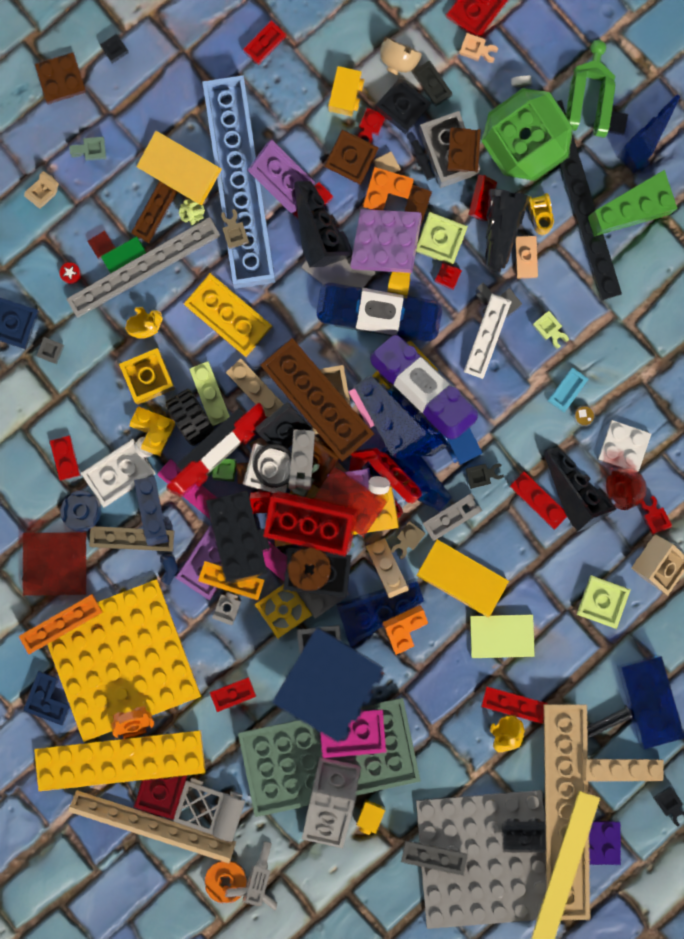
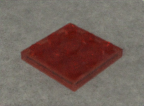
M87 532L23 533V596L87 595Z

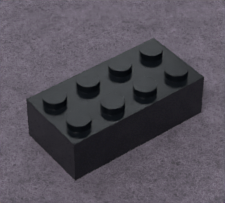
M248 491L206 500L226 585L267 575L268 572Z

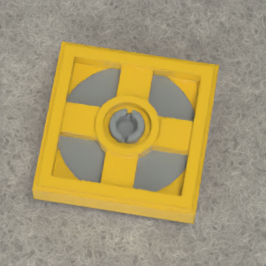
M284 584L254 604L278 639L312 616V613L296 591L283 590Z

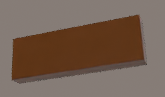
M159 181L131 234L150 244L178 191Z

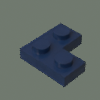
M38 671L23 711L63 726L70 705L52 698L59 678Z

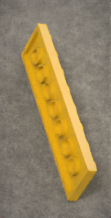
M201 730L34 749L38 791L206 773Z

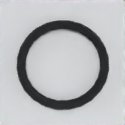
M268 444L262 447L254 458V473L257 479L267 487H283L289 483L290 474L281 483H269L259 474L258 460L261 454L270 448L282 449L288 454L290 460L292 452L283 445Z

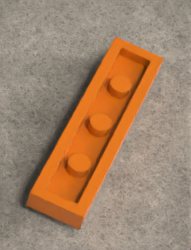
M91 594L18 637L27 653L31 654L103 613V610L95 596Z

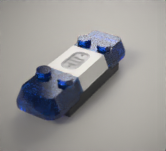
M326 283L320 289L316 316L320 322L335 325V327L386 336L398 335L403 339L415 341H432L439 333L442 307L434 300L338 283Z

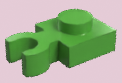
M224 459L207 475L213 474L212 478L216 481L234 482L237 461L235 459Z

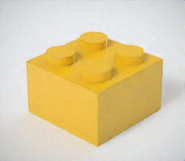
M158 348L119 364L133 400L137 405L176 389Z

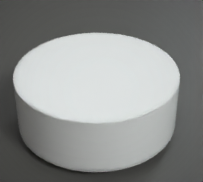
M514 77L511 79L512 87L523 88L531 86L532 77Z
M380 476L369 479L368 489L372 493L385 494L389 491L390 481Z

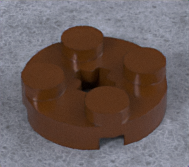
M313 548L301 549L290 559L288 565L289 577L292 583L300 589L306 591L317 590L325 585L329 579L331 572L330 562L326 555L319 550ZM306 564H314L315 568L313 571L315 573L313 575L304 573L306 569L304 566Z

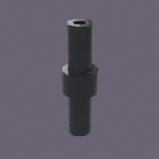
M418 140L411 142L418 166H421L427 181L433 179L434 175L429 166L430 160L427 154H424Z

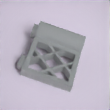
M191 778V781L187 780L173 821L206 832L219 839L233 841L245 804V799L242 798L243 795L234 791L226 794L203 786L204 781ZM189 787L197 789L201 797L191 802L187 795ZM211 794L219 796L217 806L210 809L205 797ZM202 799L207 811L197 815L192 804ZM189 806L194 818L188 821L181 819L182 809ZM209 813L212 819L211 827L203 826L199 817Z

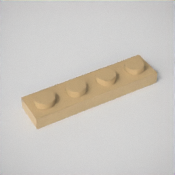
M583 759L582 780L663 781L664 760Z

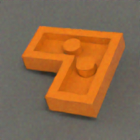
M374 167L362 207L371 210H384L388 193L408 199L414 179Z
M421 605L383 622L395 655L414 647L410 632L428 624Z

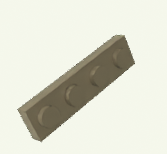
M94 526L90 529L89 547L174 552L175 531L166 530L169 542L148 546L144 529Z

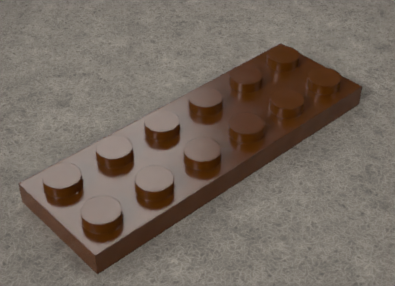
M293 338L260 365L342 462L374 435L373 431Z

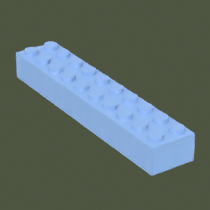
M244 76L203 81L215 165L222 169L217 177L222 213H225L227 219H231L233 217L232 210H236L238 215L236 223L243 222L249 241L248 244L232 249L228 248L234 288L276 283L261 184L247 171L256 159Z

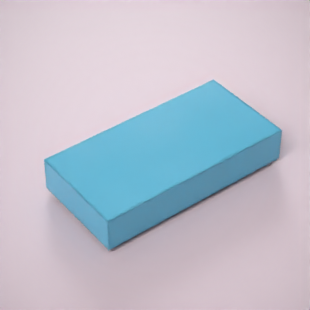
M571 367L547 401L565 413L589 379Z

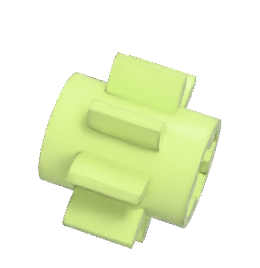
M191 199L184 200V203L180 204L179 216L185 223L190 221V224L194 225L204 218L203 205L195 201L193 202Z

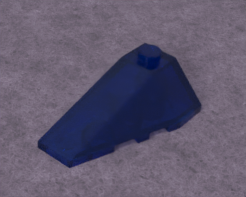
M678 94L662 108L657 117H653L644 128L638 131L618 154L617 158L634 174L639 169L643 171L651 163L649 159L680 99Z
M397 433L381 452L387 454L420 488L422 495L418 501L441 511L452 498L415 447ZM371 464L368 466L372 474L382 477Z

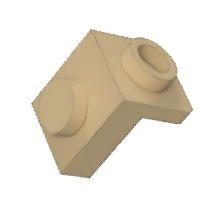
M43 171L40 173L39 180L25 191L24 196L40 209L56 195L59 184L53 176Z

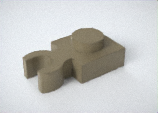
M235 209L232 210L233 217L231 219H227L224 212L221 213L223 222L228 224L227 227L222 229L229 249L249 243L243 222L236 223L238 215Z
M409 521L397 536V539L401 541L400 544L394 545L391 552L393 553L397 548H400L403 551L400 556L402 560L407 554L406 549L409 547L414 550L426 533Z

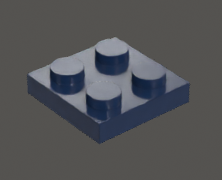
M0 297V342L26 350L39 310Z

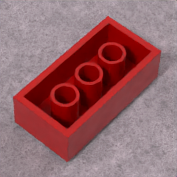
M276 491L270 498L264 537L346 556L351 550L358 509Z

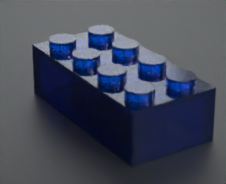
M654 655L618 665V672L629 710L633 717V724L640 747L648 749L684 739V731L662 656Z

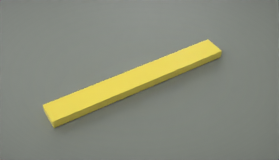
M582 791L578 792L531 939H555L600 798Z

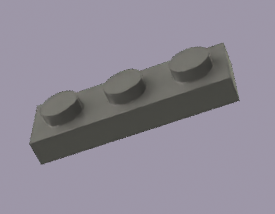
M405 840L401 862L464 876L468 854Z

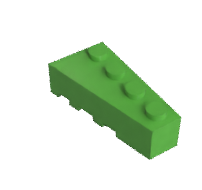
M665 170L605 204L588 216L593 235L598 236L665 217L677 210L678 208Z

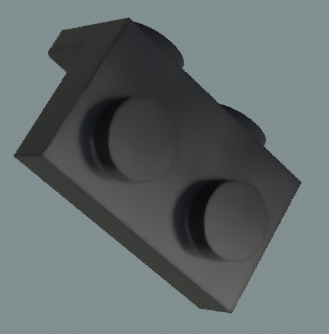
M511 818L504 821L502 825L503 853H545L546 822L536 818L529 819L528 821H519V819Z

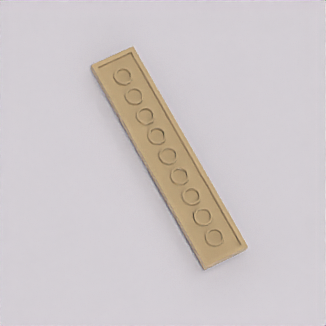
M544 704L546 890L578 792L588 793V781L582 780L583 759H588L586 704ZM589 834L561 920H590Z

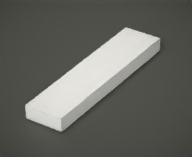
M495 294L491 295L464 369L465 373L484 378L512 300Z

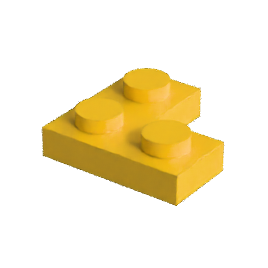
M137 407L129 426L147 433L141 446L142 450L161 456L176 423L170 418Z

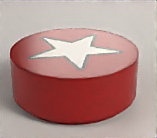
M68 262L61 266L59 274L65 283L74 284L80 279L81 270L75 263Z

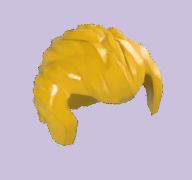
M136 307L134 310L137 314L127 320L125 329L129 335L139 339L153 336L158 332L163 320L161 312L153 310L147 313L143 307Z
M511 715L501 718L497 725L493 723L490 728V732L495 736L493 748L498 753L518 748L522 743L525 732L521 720Z

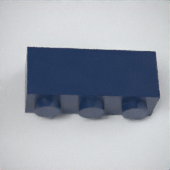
M155 476L134 480L148 546L169 542Z

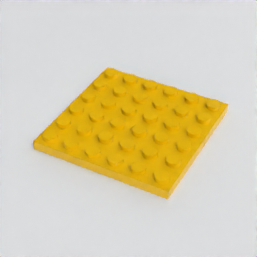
M158 579L98 601L103 613L47 644L83 742L111 732V723L114 721L113 716L117 713H127L134 711L138 707H146L148 712L155 715L202 696Z

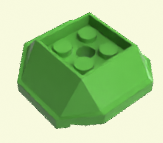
M522 88L488 113L481 141L503 175L536 181L569 157L573 126L550 92ZM529 128L531 136L524 140L522 132L524 129Z

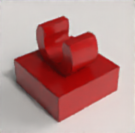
M443 262L435 283L454 290L462 270Z

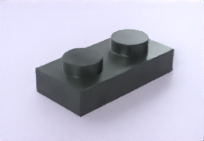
M430 60L413 71L412 74L435 107L452 96L453 93Z

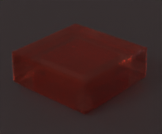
M105 230L87 241L98 259H101L102 255L115 249Z

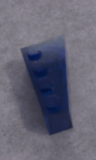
M416 578L405 581L408 591L391 598L388 597L384 588L337 604L350 647L383 627V622L424 602Z

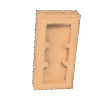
M536 236L517 237L515 242L517 279L538 278Z

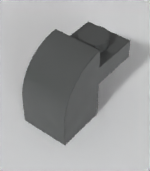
M483 282L476 288V297L481 304L484 305L486 303L488 306L493 293ZM510 288L500 295L512 300L506 318L522 306L521 301ZM487 306L483 309V314H485Z

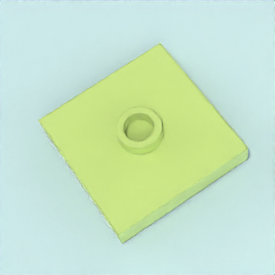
M429 212L417 243L416 252L453 266L468 226Z
M590 575L576 615L617 629L630 589Z

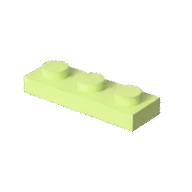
M209 361L189 368L211 424L216 426L223 423L230 415Z

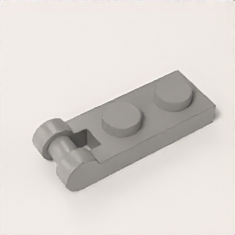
M294 430L289 489H296V487H302L304 490L311 489L315 431ZM297 473H305V479H297Z
M472 493L422 523L433 541L483 511L480 505L477 506L473 500L475 497ZM465 504L470 509L468 513H465L462 509V506Z

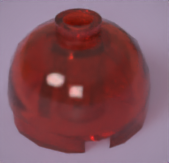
M620 468L611 472L612 474L606 479V491L609 499L613 498L616 502L613 505L620 510H630L641 504L647 494V485L639 471L632 468Z

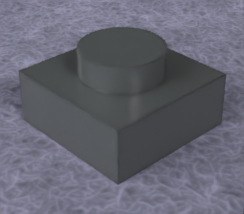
M44 337L36 356L57 365L64 345Z

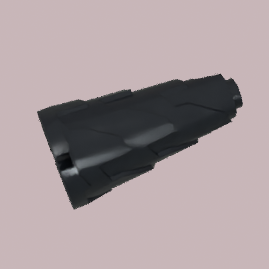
M488 190L486 219H488L486 229L487 243L485 252L486 266H489L488 270L501 272V269H505L510 258L513 243L516 242L520 224L523 222L530 196L516 192L510 193V191Z

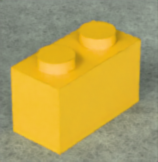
M337 67L328 105L329 112L353 117L354 110L358 111L360 99L357 98L358 91L363 90L365 79H362V71Z

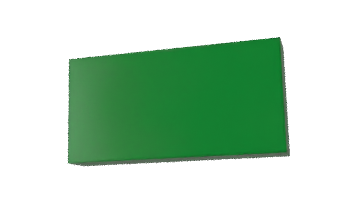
M136 236L102 255L101 258L111 274L146 254Z

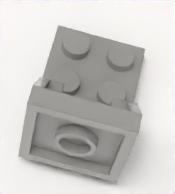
M322 757L319 758L302 836L303 840L343 848L355 802L361 766Z

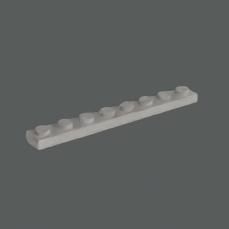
M209 217L67 298V301L76 317L79 318L219 238L220 234Z

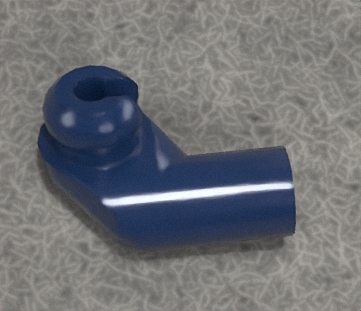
M164 553L160 557V562L163 563L165 573L160 581L170 585L178 571V566L171 554Z

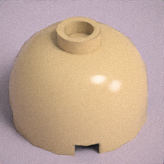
M388 37L384 38L380 49L381 60L388 66L386 70L398 75V72L407 73L412 71L422 56L419 51Z

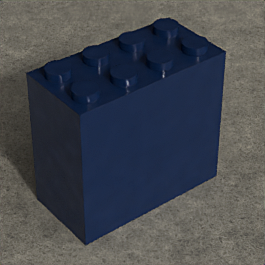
M317 627L272 703L339 743L341 739L345 741L351 732L349 725L352 720L357 722L362 713L360 707L363 702H369L374 693L371 690L375 683L379 685L385 675L382 671L384 668L374 660Z

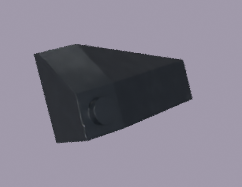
M296 181L294 188L302 250L309 268L325 267L352 257L353 252L347 236L343 231L340 232L334 224L336 219L333 214L329 215L325 210V202L311 181Z
M559 447L546 450L543 453L565 514L577 532L593 526L617 510L607 494L601 488L597 490L589 482L591 478L587 474L582 475L576 469V464Z

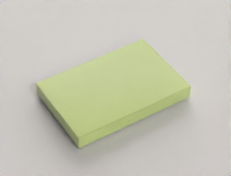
M494 615L489 618L486 616H470L471 658L535 657L533 615Z

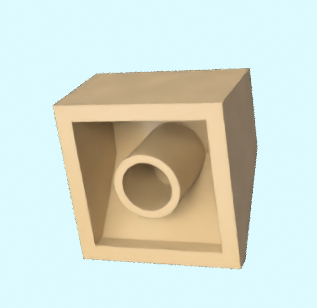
M654 535L631 569L668 596L684 573V554L672 543Z

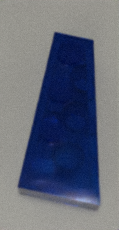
M370 375L354 386L391 456L402 460L435 438L379 379Z

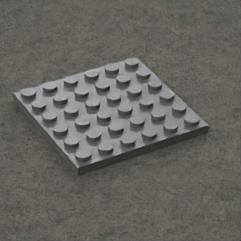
M542 790L416 800L419 842L468 854L464 876L422 867L427 929L537 920L546 893V852L503 853L502 825L504 821L511 818L519 819V821H528L534 818L545 821Z

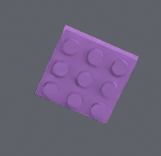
M361 209L351 259V268L355 270L412 273L422 219L421 213Z

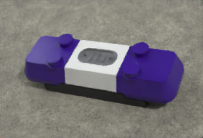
M394 335L371 354V365L380 373V377L436 432L440 431L446 438L455 439L477 421L478 411L403 338Z

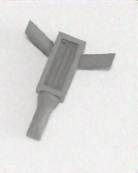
M263 842L260 858L255 866H251L246 887L227 889L225 897L243 896L242 902L260 907L263 901L274 911L276 910L277 902L265 893L270 870H267V860L272 843Z

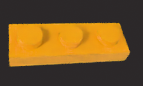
M204 561L198 582L258 601L264 580L256 577L226 585L222 567Z

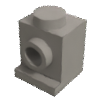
M229 592L226 595L221 594L212 618L233 625L242 601L237 600L238 596ZM225 604L231 606L229 612L224 611L223 607Z

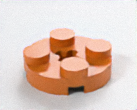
M138 707L134 711L127 713H117L113 716L114 721L111 723L114 737L118 738V735H123V739L143 735L147 732V727L150 726L152 728L154 726L152 714L146 710V707Z
M231 860L230 863L223 861L214 863L208 869L205 876L206 892L211 899L218 903L237 901L241 896L225 897L226 890L244 888L247 884V876L240 864ZM221 877H230L231 885L223 887L221 885Z

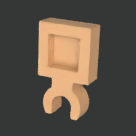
M467 33L459 54L479 61L480 56H482L487 62L493 63L494 57L489 56L488 53L490 51L497 53L498 47L495 45L484 46L485 39Z

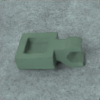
M104 137L84 138V145L69 146L71 157L85 155L86 161L107 159Z

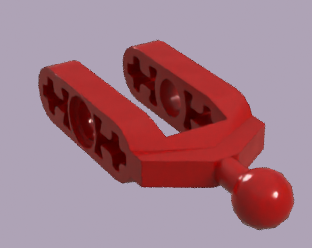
M376 447L356 450L351 454L349 471L361 470L369 461L382 477L390 481V486L406 502L413 504L421 497L422 492L420 488L387 454L380 452ZM395 500L397 517L399 518L403 514V509Z

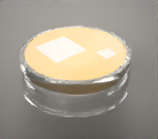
M580 406L575 410L573 418L577 425L586 427L593 423L595 413L589 406Z

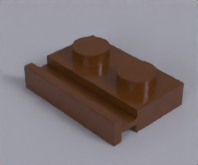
M450 128L447 171H473L478 173L481 129Z

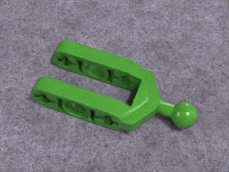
M595 40L590 47L593 60L576 66L570 83L566 117L572 124L573 131H576L581 119L586 78L601 81L593 135L605 138L610 127L616 84L615 75L601 63V55L607 49L606 44L602 40Z

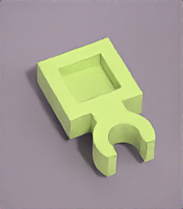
M550 311L533 324V327L545 341L549 337L552 338V344L556 349L561 347L557 343L558 338H562L565 342L569 340L566 334L558 331L562 325Z

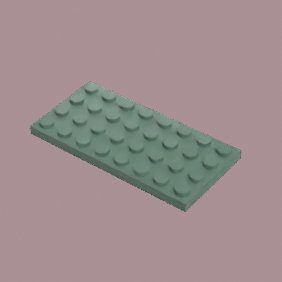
M403 698L360 707L362 711L383 710L386 753L326 758L361 766L356 795L420 782ZM301 720L238 733L255 817L309 806L319 758L322 757L321 733Z

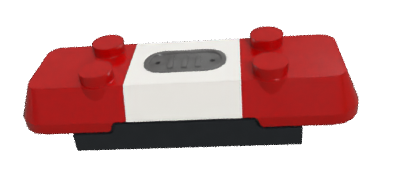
M260 402L257 403L246 414L240 409L236 410L176 464V471L179 474L168 483L166 490L182 498L195 485L198 487L202 486L208 480L209 476L207 474L239 445L243 443L246 446L254 438L255 427L267 418L263 405Z

